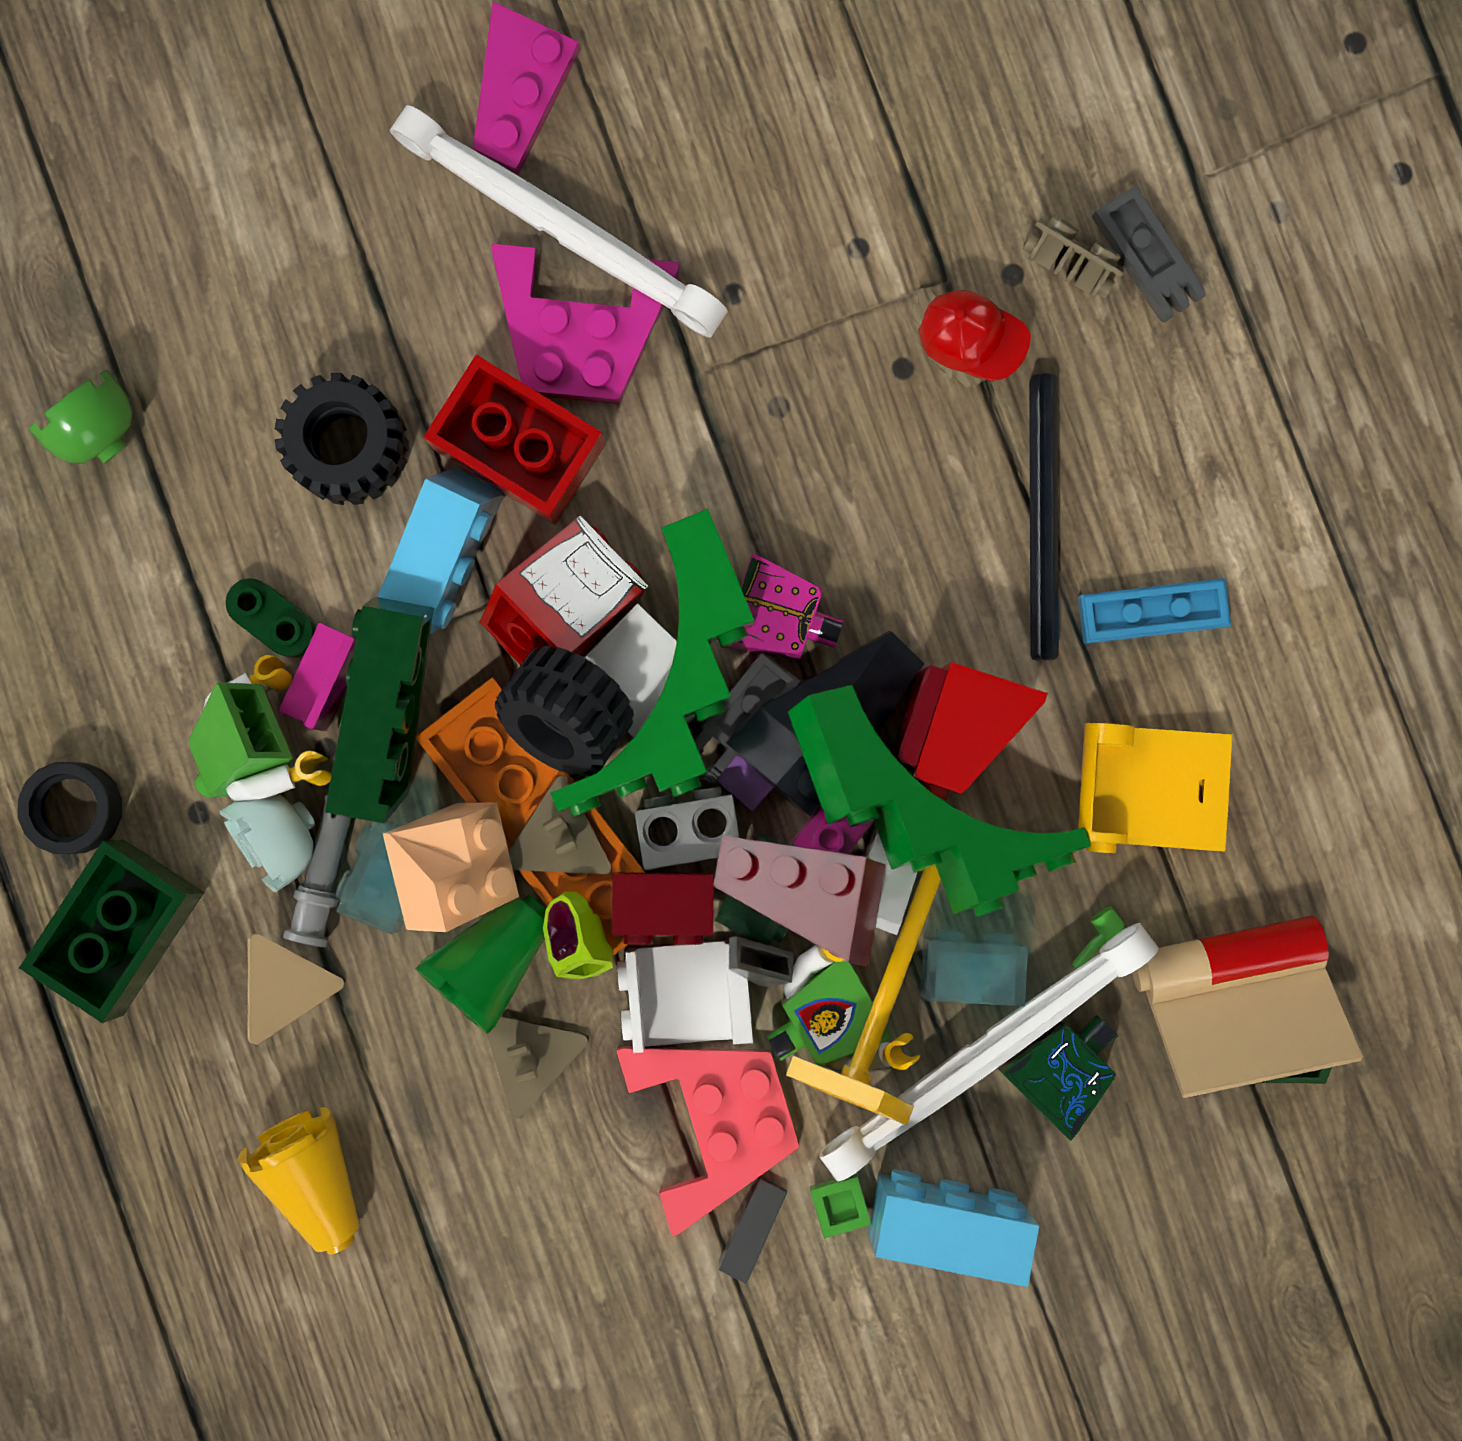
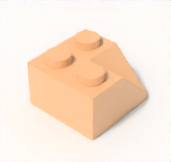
M497 802L456 803L383 833L406 930L448 932L519 897Z

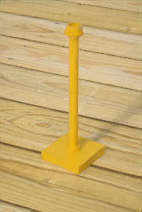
M936 866L925 869L922 872L850 1066L844 1065L841 1074L793 1056L786 1076L816 1090L904 1125H908L914 1106L885 1091L870 1086L873 1076L868 1073L941 881Z

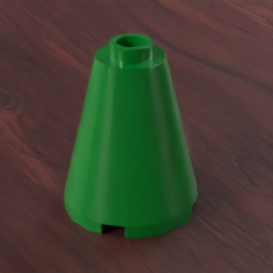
M527 895L523 901L520 898H516L505 903L424 958L415 970L446 1000L455 1005L464 1013V1016L488 1035L498 1024L545 939L543 924L546 909L530 895Z

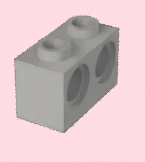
M721 787L692 791L693 801L674 804L673 795L644 799L645 809L634 811L644 870L718 858L722 836L739 838L733 796H722ZM706 809H718L726 817V829L717 837L705 836L699 830L698 818ZM659 817H668L677 825V838L669 845L657 844L650 835L651 824Z

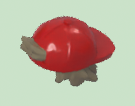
M931 287L919 290L917 295L918 304L915 303L912 307V317L919 326L920 342L930 360L936 362L937 366L942 372L946 373L948 378L953 379L956 377L965 388H971L973 385H980L984 380L994 382L1007 379L1023 363L1031 340V334L1024 322L998 308L987 297L973 291L955 290L937 296Z

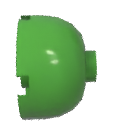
M108 370L99 373L102 384L96 387L89 379L45 412L44 415L47 417L49 424L43 430L36 423L29 428L28 431L54 457L67 463L83 464L98 457L105 464L127 447L121 438L131 427L133 411L128 396Z

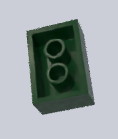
M124 839L102 841L19 969L101 1023L122 1017L205 892Z

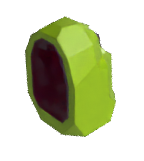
M563 892L550 901L545 911L543 931L548 960L556 976L579 980L598 976L613 968L612 947L607 942L600 916L594 914L588 900L577 892Z

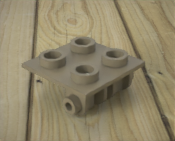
M1055 215L1051 218L1050 222L1044 219L1037 221L1035 226L1043 230L1044 233L1040 237L1033 232L1026 242L1023 250L1030 254L1028 259L1050 270L1065 245L1068 249L1053 274L1058 275L1073 250L1081 256L1065 281L1070 283L1086 258L1089 261L1074 285L1090 294L1093 298L1098 294L1105 299L1115 283L1114 280L1108 277L1110 272L1120 277L1124 273V268L1117 264L1121 258L1120 254L1097 240L1090 248L1075 239L1079 231L1077 228Z

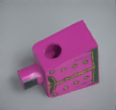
M752 553L741 589L754 618V626L746 629L749 635L747 638L726 646V648L755 653L765 652L769 655L800 659L807 639L835 648L844 620L816 611L823 590L767 559Z

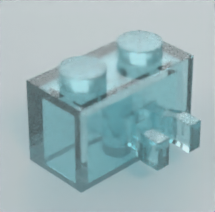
M387 820L385 824L373 822L372 826L365 825L355 846V852L360 853L353 872L347 870L338 885L336 897L341 899L336 912L389 934H394L401 931L404 918L383 833L401 825Z
M936 929V937H923L920 996L925 1001L1025 1006L1028 946L1020 942H1014L1015 934L985 932V940L965 939L966 931Z

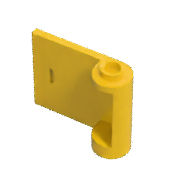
M1085 723L1078 829L1084 827L1091 846L1086 848V851L1116 853L1117 844L1225 852L1233 734L1134 728V726L1120 724Z

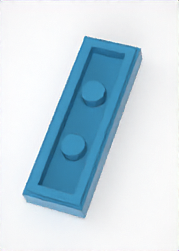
M1225 578L1078 596L1083 644L1212 630L1231 626Z

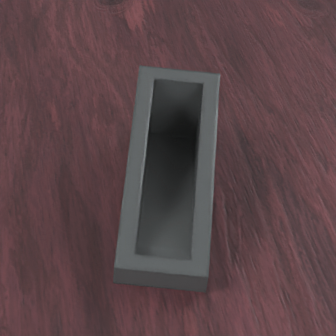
M737 936L730 937L729 970L760 987L792 983L793 952Z
M759 1177L719 1258V1271L747 1284L787 1195V1190Z

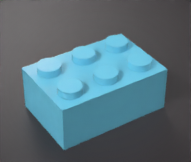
M894 1169L891 1176L878 1173L870 1214L872 1225L868 1226L867 1230L875 1257L1028 1287L1039 1224L1023 1202L1018 1201L1017 1194L1001 1189H989L988 1195L970 1192L969 1185L950 1179H941L940 1185L920 1182V1175L905 1170Z

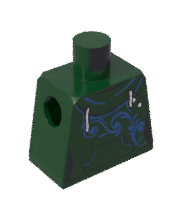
M1098 1015L1077 1035L1060 1021L997 1069L1071 1141L1115 1079L1116 1073L1099 1056L1118 1037V1034Z

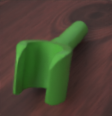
M1105 907L1090 920L1098 934L1091 939L1072 962L1076 969L1091 960L1108 940L1124 930V923L1113 907Z

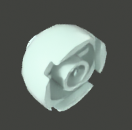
M276 794L264 799L234 801L219 811L220 815L228 819L224 824L251 867H264L268 875L261 880L273 892L282 889L305 871L312 859L314 847L309 829L315 826V822L300 801L291 805L284 797Z

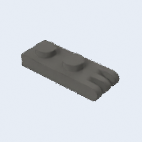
M1134 186L1095 211L1092 219L1112 249L1120 254L1121 258L1119 260L1161 322L1164 323L1173 317V311L1166 298L1169 299L1172 306L1178 312H1182L1189 307V300L1182 288L1185 289L1194 302L1206 296L1202 284L1137 186Z

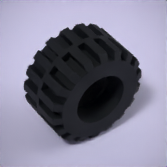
M331 373V381H326L321 375L310 378L313 386L309 389H306L302 384L296 387L293 392L298 396L293 403L285 399L280 409L287 415L285 420L276 418L274 428L281 434V438L274 439L276 450L284 457L280 462L285 470L293 475L292 478L322 500L326 498L333 504L344 505V501H349L353 505L364 504L363 497L369 495L374 500L382 496L383 493L380 488L387 483L392 488L398 481L393 475L396 469L403 471L407 461L403 458L402 453L403 451H409V440L403 433L407 431L403 419L398 415V411L385 395L373 384L368 385L363 378L352 375L349 380L343 373ZM355 416L362 418L367 426V439L358 456L340 465L324 463L319 452V442L325 428L333 421L342 417Z
M551 646L533 649L497 695V700L494 702L495 709L498 712L496 715L500 723L521 748L549 767L574 776H579L580 774L587 777L592 776L593 773H598L633 723L632 718L634 717V712L629 705L630 700L603 669L579 654H574L560 647L555 649Z

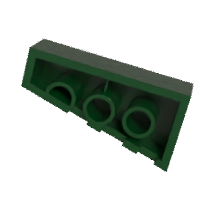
M374 597L364 604L362 609L356 611L352 624V637L356 639L354 655L349 661L346 672V686L348 687L340 720V731L325 813L385 824L408 796L433 607Z

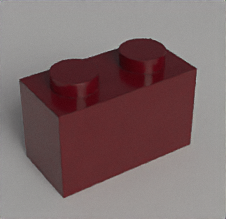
M613 873L612 935H623V944L630 945L653 944V935H673V944L677 945L703 944V936H713L714 873Z

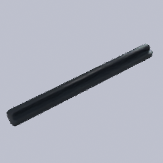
M1040 373L1033 375L1029 381L1030 656L1036 661H1052L1057 659L1059 655L1057 377L1054 374Z

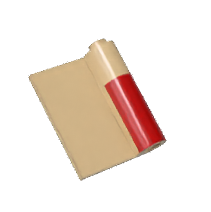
M1313 915L1158 947V952L1151 960L1132 972L1137 990L1139 992L1146 991L1183 1098L1362 1060L1363 1056L1325 968L1329 954L1323 927Z

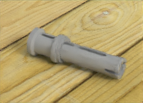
M327 795L324 798L325 803L304 886L299 885L298 889H295L293 897L297 899L291 928L285 930L283 935L284 939L318 947L327 946L328 939L324 934L330 910L332 907H336L338 898H336L337 893L333 892L351 820V817L325 813Z

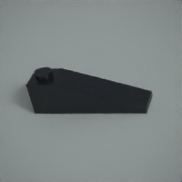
M887 631L840 658L838 663L818 675H811L799 682V686L776 699L772 698L758 706L727 740L726 744L791 805L811 817L821 806L788 711L809 695L852 685L864 713L877 733L924 663L892 631Z

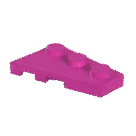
M496 2L492 3L473 150L517 176L519 175L580 52L578 41Z

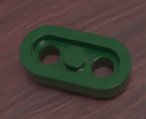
M253 578L236 582L227 593L225 601L226 610L234 622L279 655L296 658L305 654L316 626L311 617L270 585ZM254 594L257 599L254 609L246 611L243 607V600L247 595ZM292 623L295 627V634L290 640L284 641L281 637V629L284 625Z

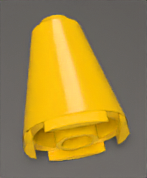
M322 1107L320 1108L321 1116L313 1118L310 1111L307 1110L285 1119L264 1131L257 1137L261 1146L251 1154L246 1146L240 1152L237 1160L247 1176L314 1251H327L328 1254H335L346 1249L354 1242V1234L359 1229L360 1224L335 1118L328 1108Z

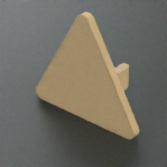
M260 934L250 935L248 938V1041L255 1045L262 1043L341 990L344 986L343 979Z

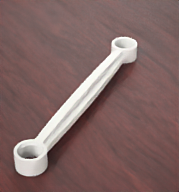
M406 105L391 127L390 133L408 150L428 161L433 158L539 231L543 230L558 239L561 245L668 307L683 324L693 331L711 338L728 313L726 307L704 289L693 284L685 286L631 247L576 211L501 165L448 136L433 119L417 108Z
M1141 923L1133 924L1120 931L1102 946L1099 951L1100 954L986 1030L985 1035L971 1045L967 1044L897 1097L914 1106L908 1125L876 1114L862 1126L851 1127L835 1137L822 1149L819 1154L820 1159L836 1181H842L852 1176L874 1157L876 1150L940 1109L1063 1020L1113 979L1124 977L1145 965L1156 955L1159 950L1158 946Z

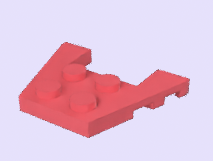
M633 1046L617 1048L616 1052L629 1093L679 1079L705 1164L707 1175L674 1184L659 1191L672 1236L686 1230L800 1148L771 1050L660 1047L645 1048L644 1052L633 1053Z

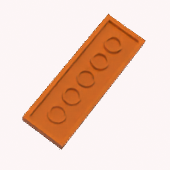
M491 677L415 738L466 803L497 802L509 852L555 779L559 776H564L570 784L576 781L570 774L551 768L531 756L505 731V727L500 723L496 715L498 712L494 704L497 700V695L503 688L495 678ZM595 808L585 812L612 865L609 873L589 874L519 870V872L547 907L550 901L563 892H577L585 897L590 903L594 914L600 916L607 942L612 947L614 956L628 944H623V935H612V874L615 872L646 871L598 809Z

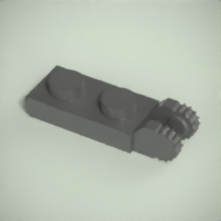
M765 652L760 654L729 692L731 699L722 703L725 711L707 719L701 726L704 730L695 740L700 755H702L704 747L712 737L727 748L720 759L715 760L709 767L708 773L704 777V780L711 786L736 756L740 758L726 744L727 740L758 706L772 698L780 697L797 687L800 682Z

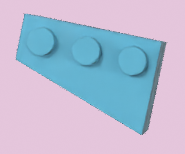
M455 468L425 478L378 597L433 607L430 634L439 628L445 629L456 609V603L453 600L460 586L465 584L473 569L474 557L491 526L505 494L493 486Z

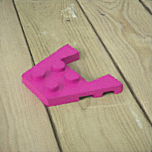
M492 244L493 260L520 381L545 397L620 404L643 355L645 344L655 322H658L664 305L635 288L632 290L630 307L533 298L537 263L536 248ZM648 259L675 279L678 278L679 262Z

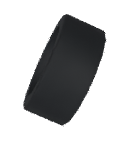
M54 762L42 767L24 783L18 797L17 818L24 835L36 847L52 854H80L98 848L102 841L109 840L115 834L122 817V797L115 781L103 769L88 763ZM65 779H76L86 783L93 790L97 800V815L93 825L85 833L76 837H64L55 833L49 827L44 815V802L50 788Z

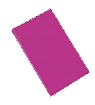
M319 623L278 711L305 723L304 726L327 732L348 687L346 686V672L349 661L354 655L356 639Z

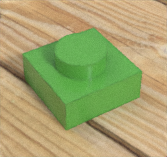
M857 1173L842 1181L832 1179L809 1186L824 1239L872 1225Z

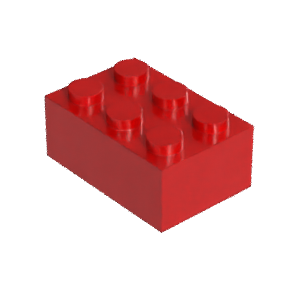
M477 354L423 436L433 450L554 525L558 522L606 446L601 431Z

